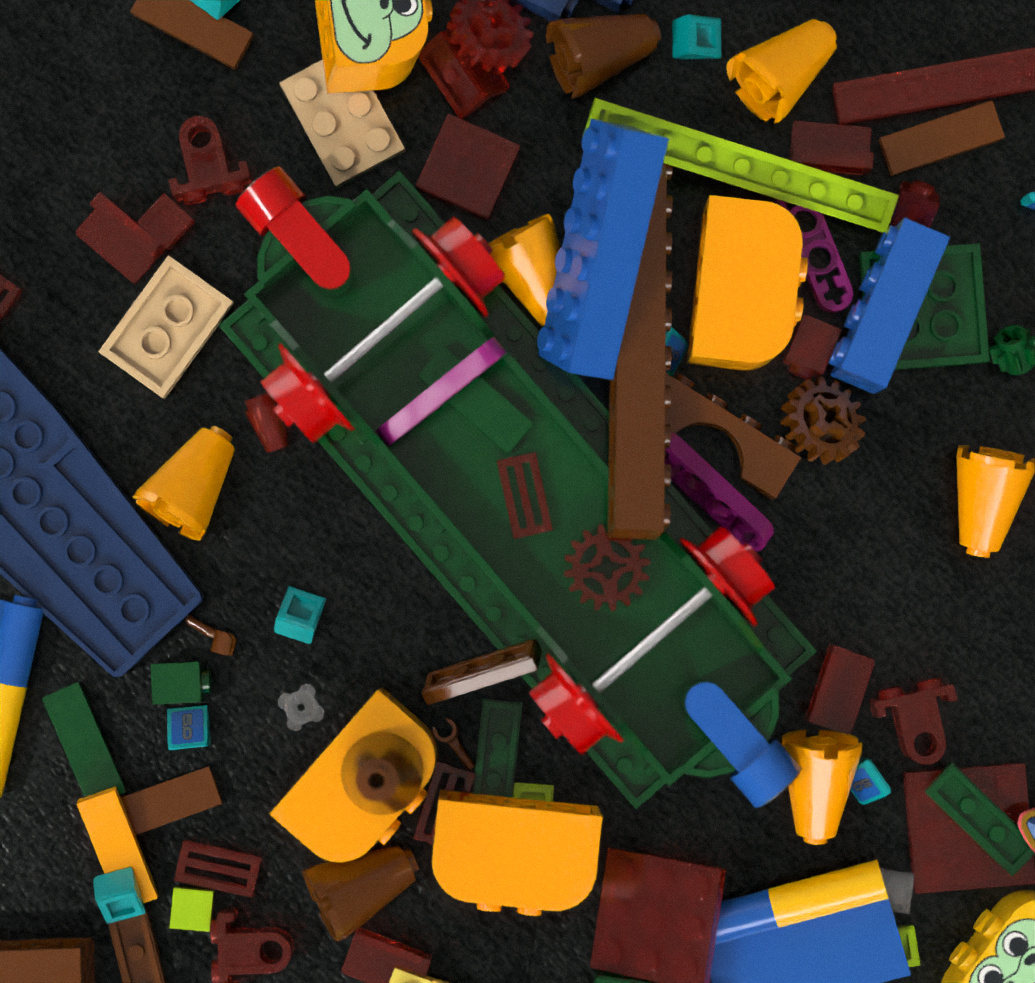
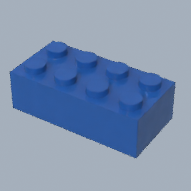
M904 218L896 226L890 225L888 231L883 232L875 250V253L880 255L878 263L875 262L872 268H868L859 290L865 292L862 300H858L856 305L853 304L844 323V327L850 330L846 338L843 337L841 342L837 341L828 363L834 365L830 376L872 394L887 387L949 241V236L907 218Z

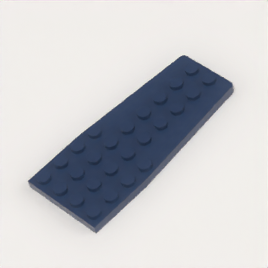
M0 347V574L25 597L38 599L36 602L37 608L43 609L42 612L107 672L114 677H120L136 665L203 601V592L60 410Z

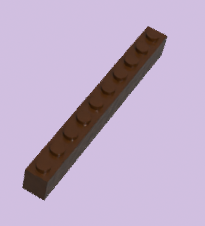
M663 163L614 377L613 380L610 379L608 537L656 540L664 532V528L669 527L671 517L670 504L664 503V488H669L671 480L670 464H665V449L669 448L671 442L670 424H665V409H669L671 404V386L665 385V370L669 371L672 350L670 346H665L666 332L670 331L672 323L671 308H666V293L669 294L672 287V271L666 269V255L669 256L672 250V232L666 231V218L671 217L673 206L672 194H667V180H671L673 166Z

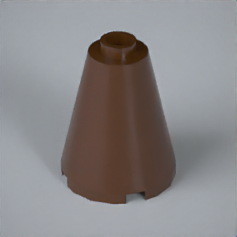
M645 13L556 19L550 21L547 25L546 40L547 44L554 42L556 54L549 57L560 86L566 94L573 92L571 98H577L655 52L657 42L661 40V33L654 19H650Z
M372 733L355 742L346 753L341 767V781L348 798L361 810L374 815L394 814L410 805L418 795L423 782V764L417 750L404 738L392 733ZM375 772L381 773L385 778L384 786L374 783L371 779V774Z
M399 845L366 852L361 857L347 862L328 861L312 865L303 870L302 874L312 900L316 901L321 911L319 915L334 941L338 942L350 936L415 882L414 872L418 871L419 867L409 848L403 851Z

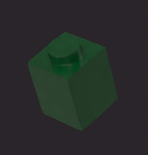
M204 661L151 664L152 705L206 701V693L212 692L211 670L204 669Z

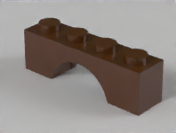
M674 372L673 376L665 373V385L671 386V404L669 409H665V424H670L671 432L676 434L687 427L696 425L710 426L722 431L731 439L737 449L740 460L738 479L769 499H775L801 459L800 456L793 453L796 446L778 435L771 439L761 433L760 430L763 426L745 414L737 418L726 411L729 405L719 397L708 393L705 398L693 390L695 383L682 374Z

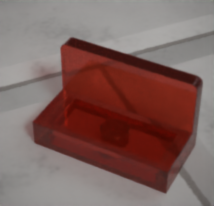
M467 23L438 33L421 50L418 56L459 119L470 116L487 99L504 93L510 87L483 44Z
M794 121L792 124L789 160L826 172L867 175L873 168L874 153L870 152L871 129L862 126Z
M99 192L90 202L94 211L76 230V235L132 283H137L166 249Z
M829 645L804 720L838 732L851 734L875 663L874 660L850 652V650Z
M359 927L354 934L341 971L345 975L366 983H389L395 965L426 976L432 955Z

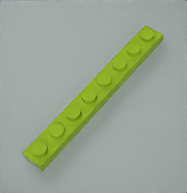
M598 98L594 99L584 130L585 132L589 128L592 118L636 127L669 138L663 161L665 164L880 232H887L899 195Z

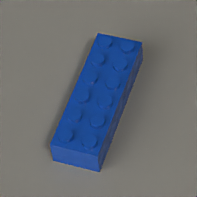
M592 118L589 128L586 129L582 138V149L584 152L580 168L577 169L573 178V189L575 192L571 208L568 209L564 218V229L566 232L562 248L558 250L555 258L557 272L554 285L547 294L546 307L548 312L545 325L539 331L537 345L540 357L568 373L613 380L669 138L636 127Z

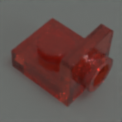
M913 180V183L903 181L888 229L890 225H898L904 218L930 228L940 206V195L935 193L936 189L920 180Z

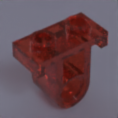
M194 116L182 124L179 131V141L190 183L181 185L177 178L169 179L172 196L177 202L183 200L185 205L197 204L208 199L207 194L222 191L223 195L241 193L246 189L245 185L253 182L251 169L247 161L238 162L240 170L231 172L222 135L214 122L203 116ZM197 132H210L211 140L207 146L203 148L192 146V138Z
M933 678L917 682L918 689L903 693L902 686L878 691L879 698L869 700L872 715L878 718L886 716L885 708L891 707L903 754L908 759L920 764L937 762L944 755L946 739L936 696H941L943 701L948 702L957 700L954 684H942L941 678ZM927 732L932 740L931 748L924 754H918L914 749V739L918 734Z
M238 908L221 909L217 913V919L211 920L210 925L211 944H218V960H212L211 966L212 983H240V981H232L231 975L270 974L281 971L286 967L294 953L292 937L285 930L275 927L230 929V922H233L238 917ZM270 940L278 942L283 949V956L277 960L267 958L262 950L263 943Z

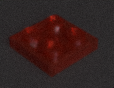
M447 114L417 181L416 188L489 220L518 155L520 145Z

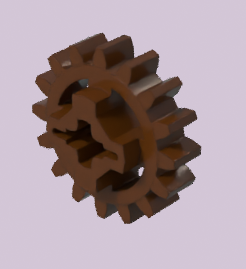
M819 377L814 382L808 379L787 395L789 400L781 407L785 413L789 414L781 420V425L788 426L791 430L785 436L786 440L795 439L798 442L795 451L799 453L804 449L807 450L808 461L810 462L820 456L823 465H827L833 460L838 463L860 447L857 441L865 436V432L858 428V426L865 422L866 418L857 415L855 411L861 406V403H851L848 398L852 391L847 389L844 392H840L838 390L839 381L837 380L826 385L824 377Z

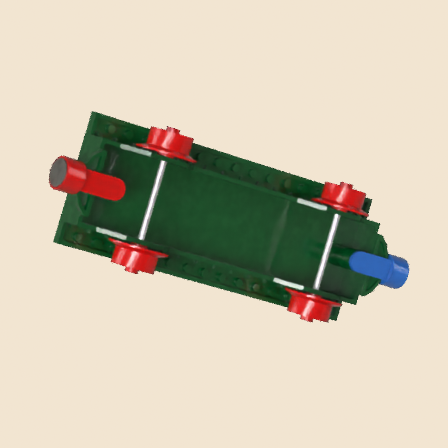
M282 167L270 169L253 181L239 196L235 207L261 236L266 235L257 256L259 282L244 293L249 300L218 326L262 375L264 379L261 381V384L278 403L273 410L288 427L295 423L313 444L317 440L498 650L532 639L538 640L542 648L538 670L521 675V677L532 688L529 692L530 696L546 714L541 721L556 738L563 734L581 755L587 752L635 809L642 805L663 785L667 783L670 786L684 773L709 778L733 772L730 779L755 808L764 806L783 792L798 777L802 767L777 738L770 740L779 717L778 691L792 680L790 675L817 651L768 596V593L775 588V585L759 565L762 559L747 542L742 545L722 526L713 532L671 483L669 488H664V503H669L671 508L670 524L668 528H664V532L656 540L608 537L609 411L577 374L568 373L538 355L537 339L539 331L499 286L506 277L490 256L494 251L479 233L473 236L455 217H452L445 223L400 171L373 194L366 189L353 201L333 196L305 201L307 197ZM495 337L507 353L479 376L534 423L509 454L447 402L391 446H386L375 431L429 388L417 375L442 346L446 347L458 359L463 361L491 338Z

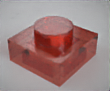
M165 193L137 221L168 251L195 223Z

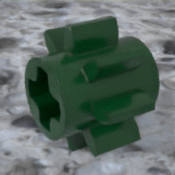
M1011 325L1003 328L998 332L997 336H994L995 346L990 347L989 351L993 364H999L1001 372L1006 371L1012 375H1020L1033 368L1035 365V336H1032L1030 328L1025 329L1019 325Z

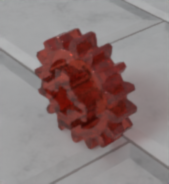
M460 0L457 2L449 14L451 19L447 24V29L454 31L449 39L450 43H459L461 45L457 54L459 56L470 55V65L473 67L478 61L482 62L486 72H489L493 65H496L500 72H504L509 65L516 67L531 47L529 41L534 36L532 31L526 29L531 22L530 18L520 17L519 15L523 8L521 5L512 7L509 4L510 0Z
M603 524L598 525L597 535L592 536L588 530H584L582 532L585 539L583 544L574 540L571 542V546L577 551L575 556L565 555L564 557L565 561L573 564L572 569L563 572L564 577H574L575 583L568 588L569 591L574 592L580 589L583 594L579 602L584 604L589 598L593 599L594 610L596 611L600 609L602 602L608 603L611 612L616 610V601L621 600L626 606L631 605L628 595L632 592L641 596L643 591L637 586L638 581H649L650 576L641 572V567L650 564V559H640L639 553L645 548L644 544L634 547L631 544L632 538L608 537ZM610 541L623 546L631 557L621 558L614 553ZM596 543L597 555L591 563L580 564L584 552ZM603 557H608L610 563L626 565V567L613 571L612 579H605L603 573L587 571L601 565ZM633 572L629 585L618 593V579L623 573ZM593 578L601 584L603 595L590 590L582 579Z

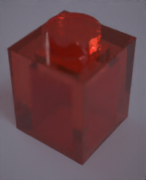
M804 314L801 321L798 322L782 363L789 365V372L807 380H811L812 375L820 377L826 369L842 329Z

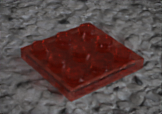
M1025 763L959 768L1018 825L1019 816L1024 811L1029 810ZM943 769L903 772L913 890L916 894L1035 884L1034 856L1013 877L1010 876L923 792Z
M608 848L590 968L658 983H709L726 869L619 848Z

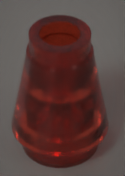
M269 392L245 400L247 410L244 413L260 442L264 445L266 453L288 446L285 423L273 410L278 403Z

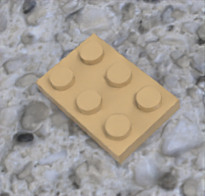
M323 59L280 82V86L336 189L406 152L373 90L327 94Z
M168 255L98 352L165 399L234 305V302Z

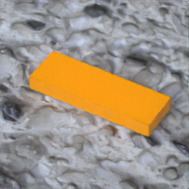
M114 786L78 799V809L104 874L131 867L135 874L143 902L146 903L157 899L158 891L117 787Z

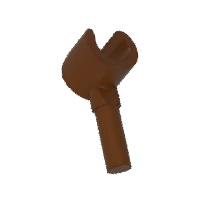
M192 615L186 618L185 623L205 636L213 638L210 651L226 656L233 655L236 645V637L233 634L210 627Z
M446 718L452 726V734L447 738H442L436 727H433V734L440 742L447 743L466 770L469 771L475 767V764L461 745L462 743L458 738L459 728L457 724L451 719Z

